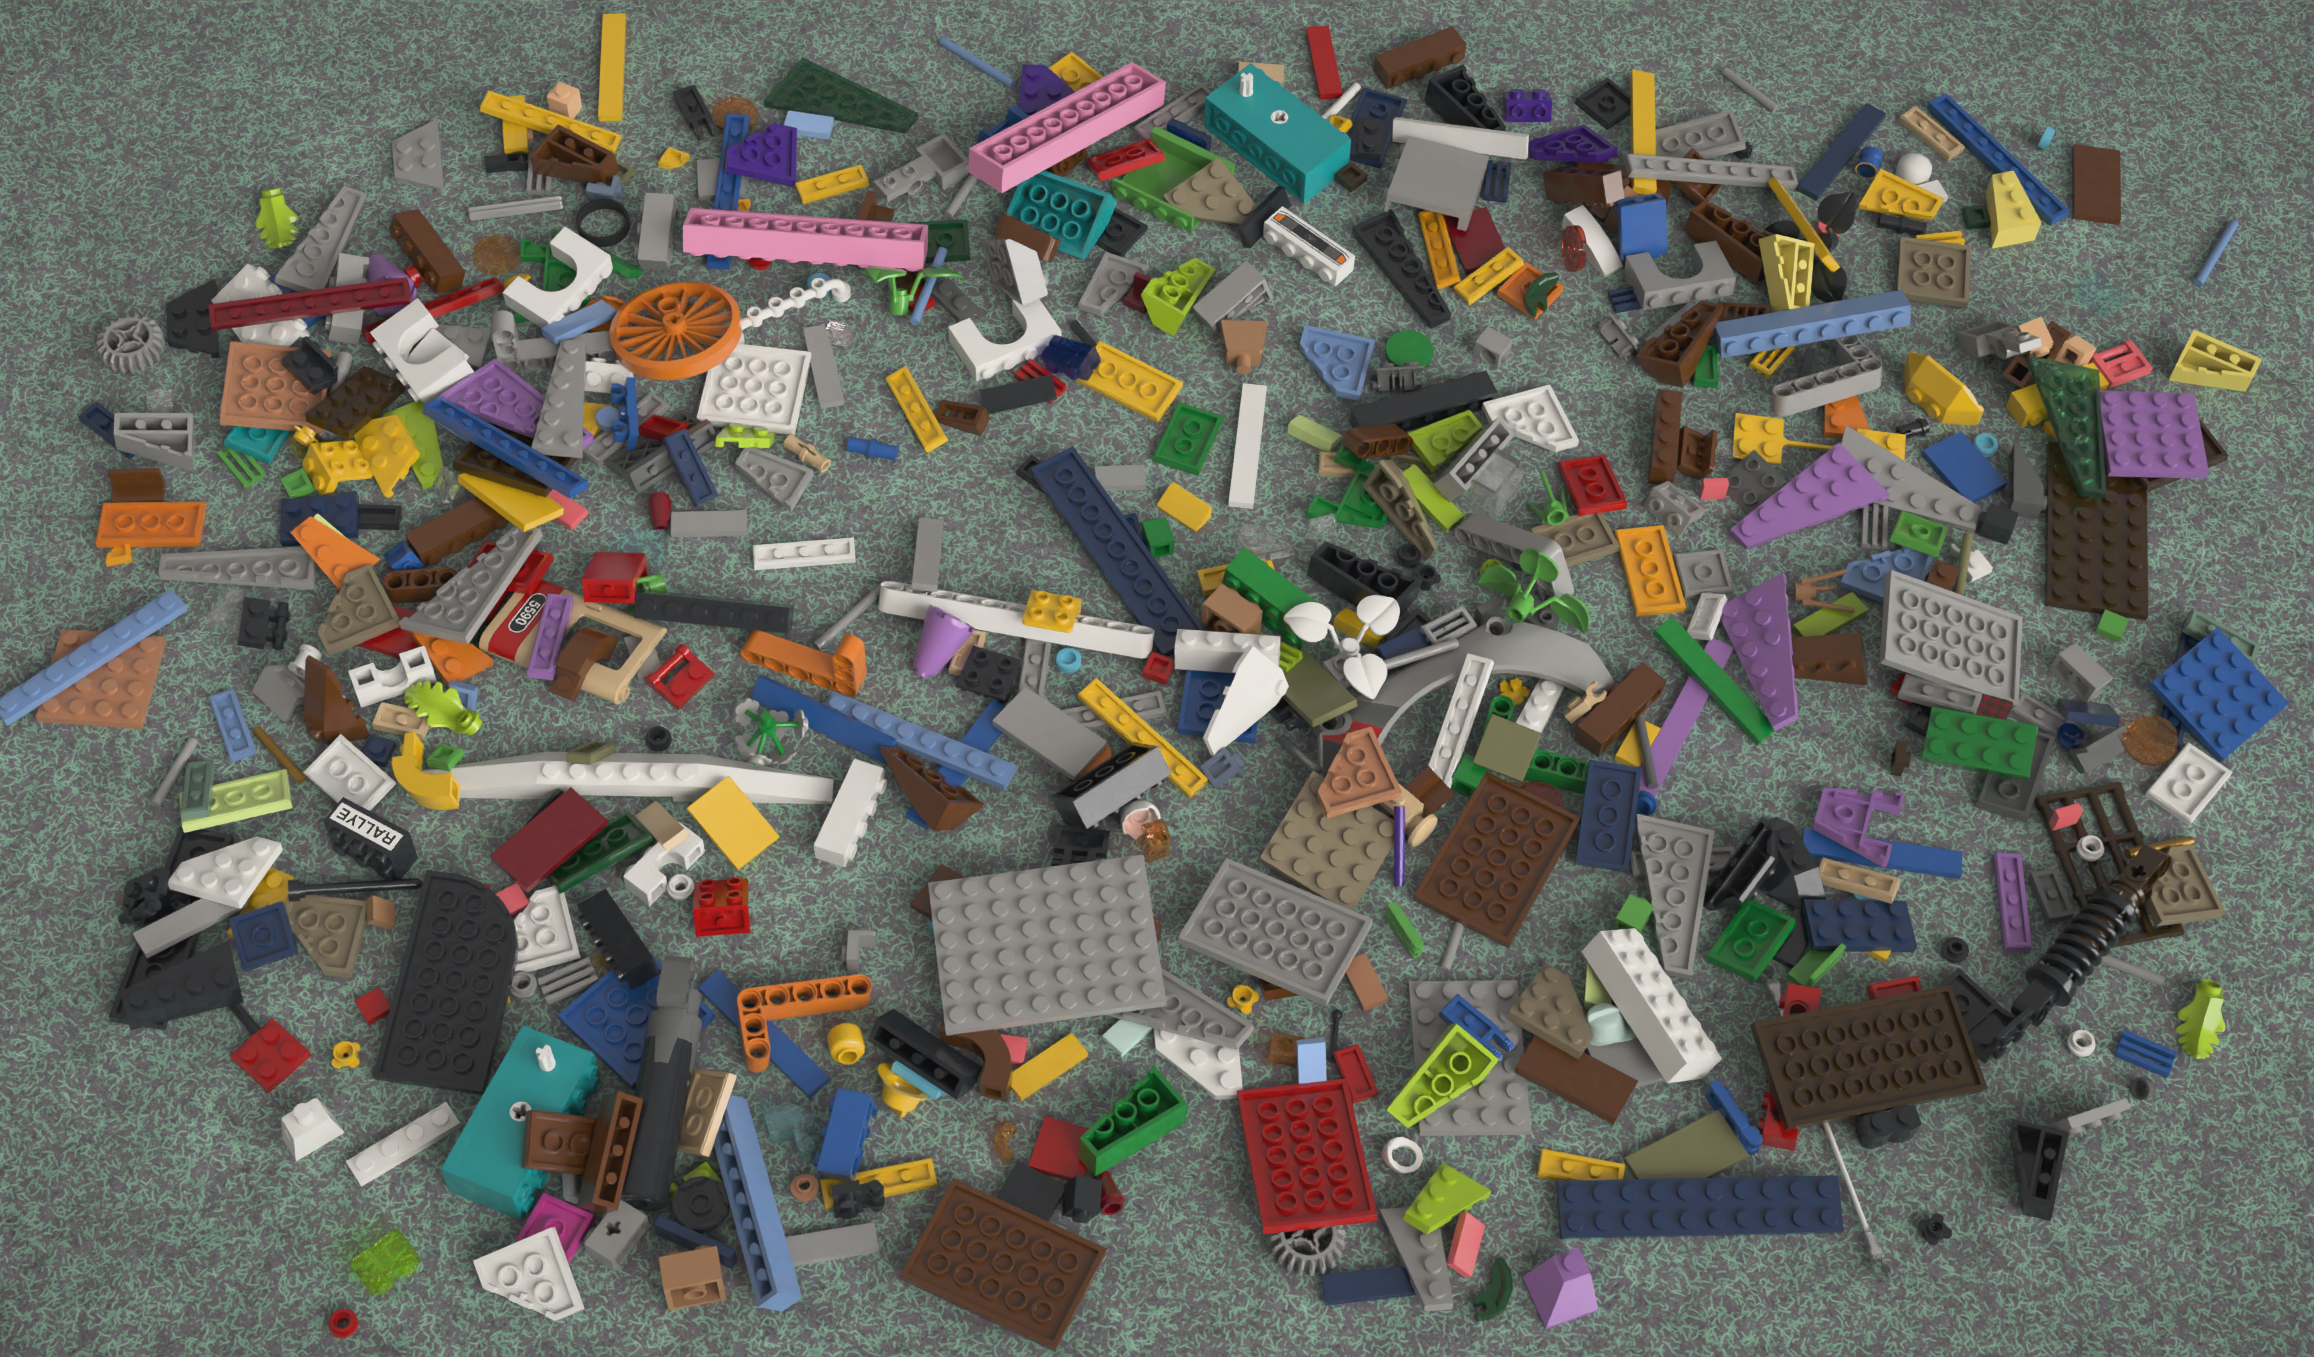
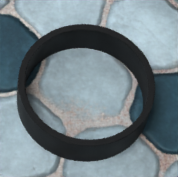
M596 199L582 206L576 216L579 236L598 247H609L618 244L627 236L630 230L628 212L621 203L615 200ZM601 209L617 211L626 219L624 226L618 232L605 237L589 235L580 227L582 220L588 214Z

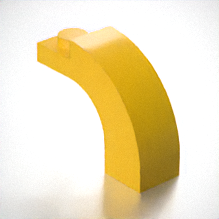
M415 732L405 733L404 744H401L400 747L401 756L392 757V767L398 782L414 802L425 808L433 810L459 809L461 786L451 772L442 774L423 773L424 744Z

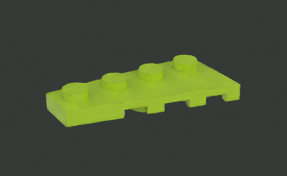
M419 400L383 414V417L397 414L403 419L421 453L416 462L411 466V469L422 489L425 490L446 481V475L435 422L423 414L424 404Z

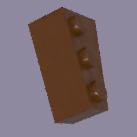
M559 124L529 157L535 174L587 184H596L597 182L608 184L619 171L614 153Z
M1861 633L1792 637L1794 678L1867 685V658Z

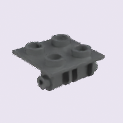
M1418 362L1404 363L1402 367H1394L1393 363L1380 364L1379 368H1376L1370 375V378L1376 377V380L1372 381V390H1377V393L1389 392L1391 385V391L1395 392V377H1397L1399 391H1402V377L1404 391H1414L1417 388H1421V379L1416 378V375H1419L1425 369V366H1418Z
M1755 450L1723 477L1728 478L1729 487L1727 493L1748 514L1787 484V481Z

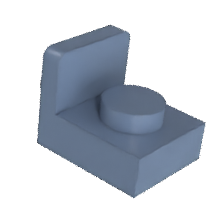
M618 175L613 176L611 187L601 182L596 184L588 183L586 187L589 201L611 199L618 202L619 198H623L625 186Z
M1223 748L1200 766L1216 789L1237 773L1241 776L1246 774L1242 767L1245 763L1236 751L1231 753L1226 748Z

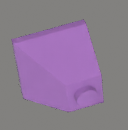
M1579 1247L1549 1258L1522 1277L1545 1330L1598 1311L1591 1273Z

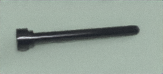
M419 878L305 884V882H299V879L288 880L289 902L300 901V898H306V895L419 889L422 886V881Z

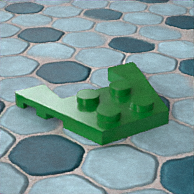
M522 238L521 262H545L543 291H560L567 288L574 281L577 275L576 271L553 257L549 245L531 243V240ZM588 295L581 302L580 307L590 302L591 295ZM515 312L514 318L516 323L529 321Z
M1342 443L1334 462L1357 472L1340 505L1315 495L1306 513V517L1309 519L1383 529L1389 517L1363 487V484L1375 467L1367 462V459H1359Z

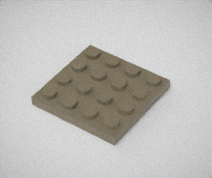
M1312 771L1258 861L1310 893L1354 911L1394 844V820L1372 806L1326 819L1317 799V792L1325 778Z

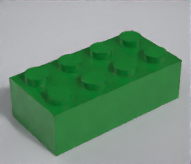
M1244 547L1225 568L1222 584L1236 590L1247 601L1257 604L1263 611L1262 621L1264 626L1270 631H1276L1280 634L1288 645L1296 646L1301 650L1307 641L1299 638L1283 619L1287 612L1295 606L1316 601Z
M1932 707L1922 762L2028 782L2038 726Z

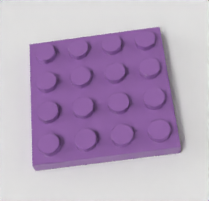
M2096 392L2094 397L2108 476L2207 478L2209 469L2194 393Z

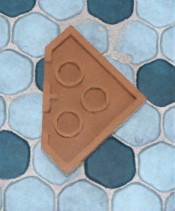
M1372 726L1347 733L1338 754H1336L1328 770V774L1317 792V799L1326 819L1401 797L1402 791Z

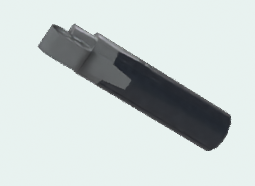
M665 956L657 989V1010L651 1012L649 1016L634 1096L642 1098L643 1103L620 1200L638 1210L656 1211L667 1207L702 1027V1021L698 1017L702 994L692 988L696 968L694 958Z

